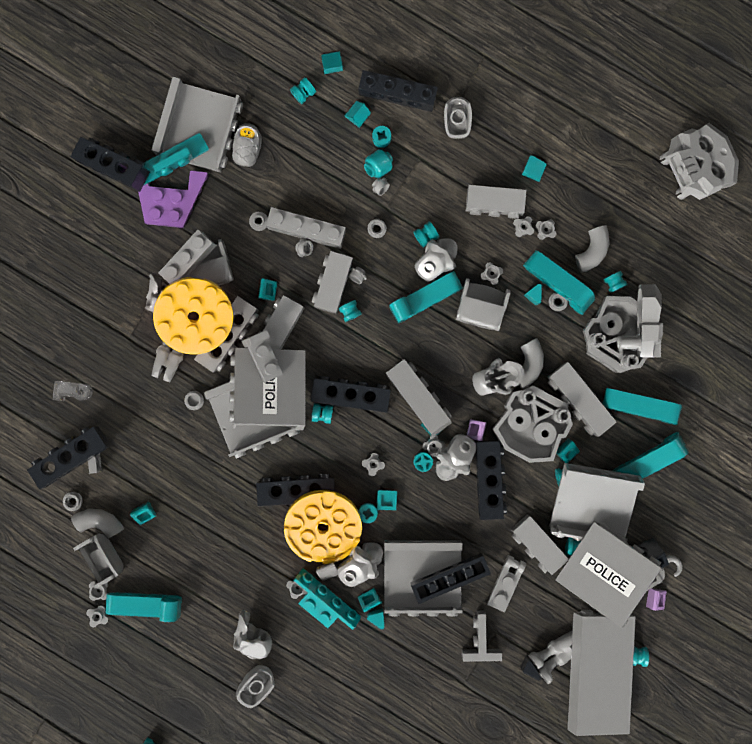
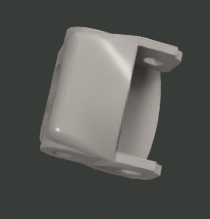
M222 239L218 240L219 245L210 252L189 277L205 278L218 286L234 280L226 246Z
M466 279L456 320L481 328L499 331L509 300L510 290L507 289L503 293L489 286L469 283L470 279Z
M99 533L73 548L74 551L80 550L98 583L94 585L95 588L117 577L123 571L124 565L104 534Z

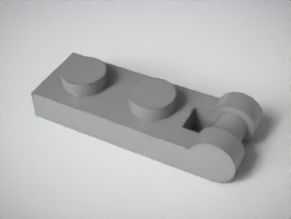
M507 556L489 596L487 605L503 612L506 611L526 567V562L521 560L519 562L514 560V557ZM509 568H516L515 573L509 572Z

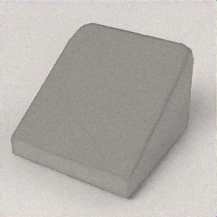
M332 562L317 567L316 572L320 579L324 581L338 575V568L336 563Z

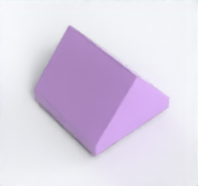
M470 419L467 436L474 440L483 441L487 423Z
M649 589L646 607L655 611L664 610L666 590Z

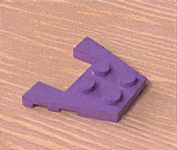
M190 171L188 190L152 187L150 183L144 185L138 193L145 223L185 228L197 197L200 195L204 182L208 178V173Z

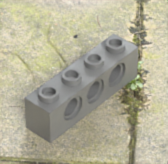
M239 296L232 303L233 324L231 332L233 333V338L230 341L224 340L219 345L222 349V354L219 357H215L213 350L206 353L197 354L194 359L213 373L222 371L226 365L225 359L227 356H231L235 352V348H237L236 343L239 339H244L248 333L247 327L250 323L254 324L259 316L257 314L259 310ZM238 315L244 317V322L241 325H236L234 322L235 317Z

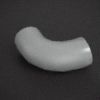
M607 225L588 231L590 235L589 248L585 252L575 255L580 273L587 272L598 266L606 257L610 245Z
M537 338L521 346L525 356V362L522 366L525 375L518 385L522 390L530 386L538 378L543 368L544 354Z
M87 509L71 516L73 525L81 533L90 528H98L109 539L124 530L123 525L113 514L102 509Z

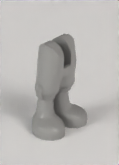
M163 341V345L156 349L157 354L152 376L159 378L163 366H165L167 369L165 370L163 380L171 382L180 362L183 361V353L174 349L170 351L171 348Z
M573 630L549 642L546 649L540 652H531L528 655L547 684L553 681L551 671L557 665L562 666L571 659ZM551 655H554L551 659H549L548 661L544 662L548 657H550Z

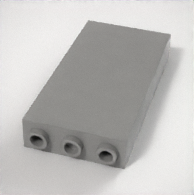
M583 609L581 613H573L568 730L576 736L630 734L635 616L630 615L627 619L628 622L625 627L620 628L600 612L593 613L592 610Z

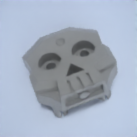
M707 123L698 130L690 129L671 139L669 151L660 156V160L665 158L661 163L663 165L670 164L680 186L676 190V194L682 193L677 198L681 200L689 195L701 200L737 183L739 165L737 155L728 136L710 123Z
M656 284L639 285L637 297V334L635 336L617 337V348L635 349L639 357H661L663 323H659L662 308V294Z
M604 297L595 318L589 319L582 330L586 340V354L616 373L641 368L648 357L637 356V350L617 348L618 336H635L637 334V301L632 297ZM608 321L613 322L612 328L608 327ZM614 342L615 351L607 345Z
M535 386L511 393L504 405L506 411L492 428L501 445L508 452L527 462L554 461L561 438H566L573 425L567 403ZM537 407L546 412L538 416ZM518 416L522 417V423L520 424L516 422ZM543 430L548 432L546 437H543L541 434Z

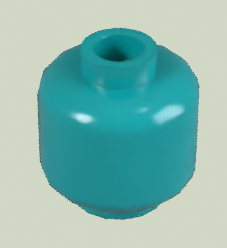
M377 150L366 157L365 171L370 177L381 178L392 170L393 158L389 152Z

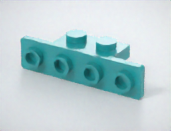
M198 133L144 162V167L150 171L144 185L161 176L169 175L174 169L187 165L192 159L209 151L202 135Z
M302 568L294 581L308 593L298 604L327 628L339 618L348 627L354 629L361 616Z

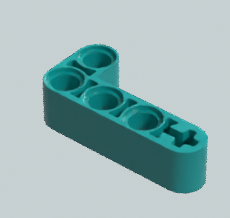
M535 250L523 266L527 271L569 301V305L579 314L583 315L595 301V296L591 289L539 251Z
M453 271L409 296L402 297L391 303L389 308L399 324L463 289V286Z
M606 388L602 404L607 409L655 419L673 425H678L682 405L609 388Z
M676 432L666 437L660 445L629 460L612 471L638 475L643 479L688 455L689 449L679 432Z
M111 592L107 593L106 614L160 617L162 622H175L181 617L182 597L176 595Z

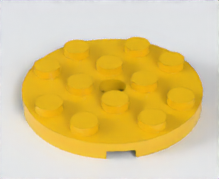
M185 277L170 283L161 291L154 306L153 320L158 335L169 347L185 354H202L217 348L227 338L233 324V309L227 294L217 284L205 278ZM193 311L197 312L199 318L198 320H190L188 314Z
M330 490L312 491L299 497L287 511L284 523L285 538L292 551L306 561L323 562L322 564L334 563L350 555L351 550L358 545L362 532L361 516L353 502L344 495ZM319 524H326L328 529L321 531L318 529Z

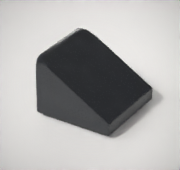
M526 655L520 666L522 672L538 681L541 680L540 674Z

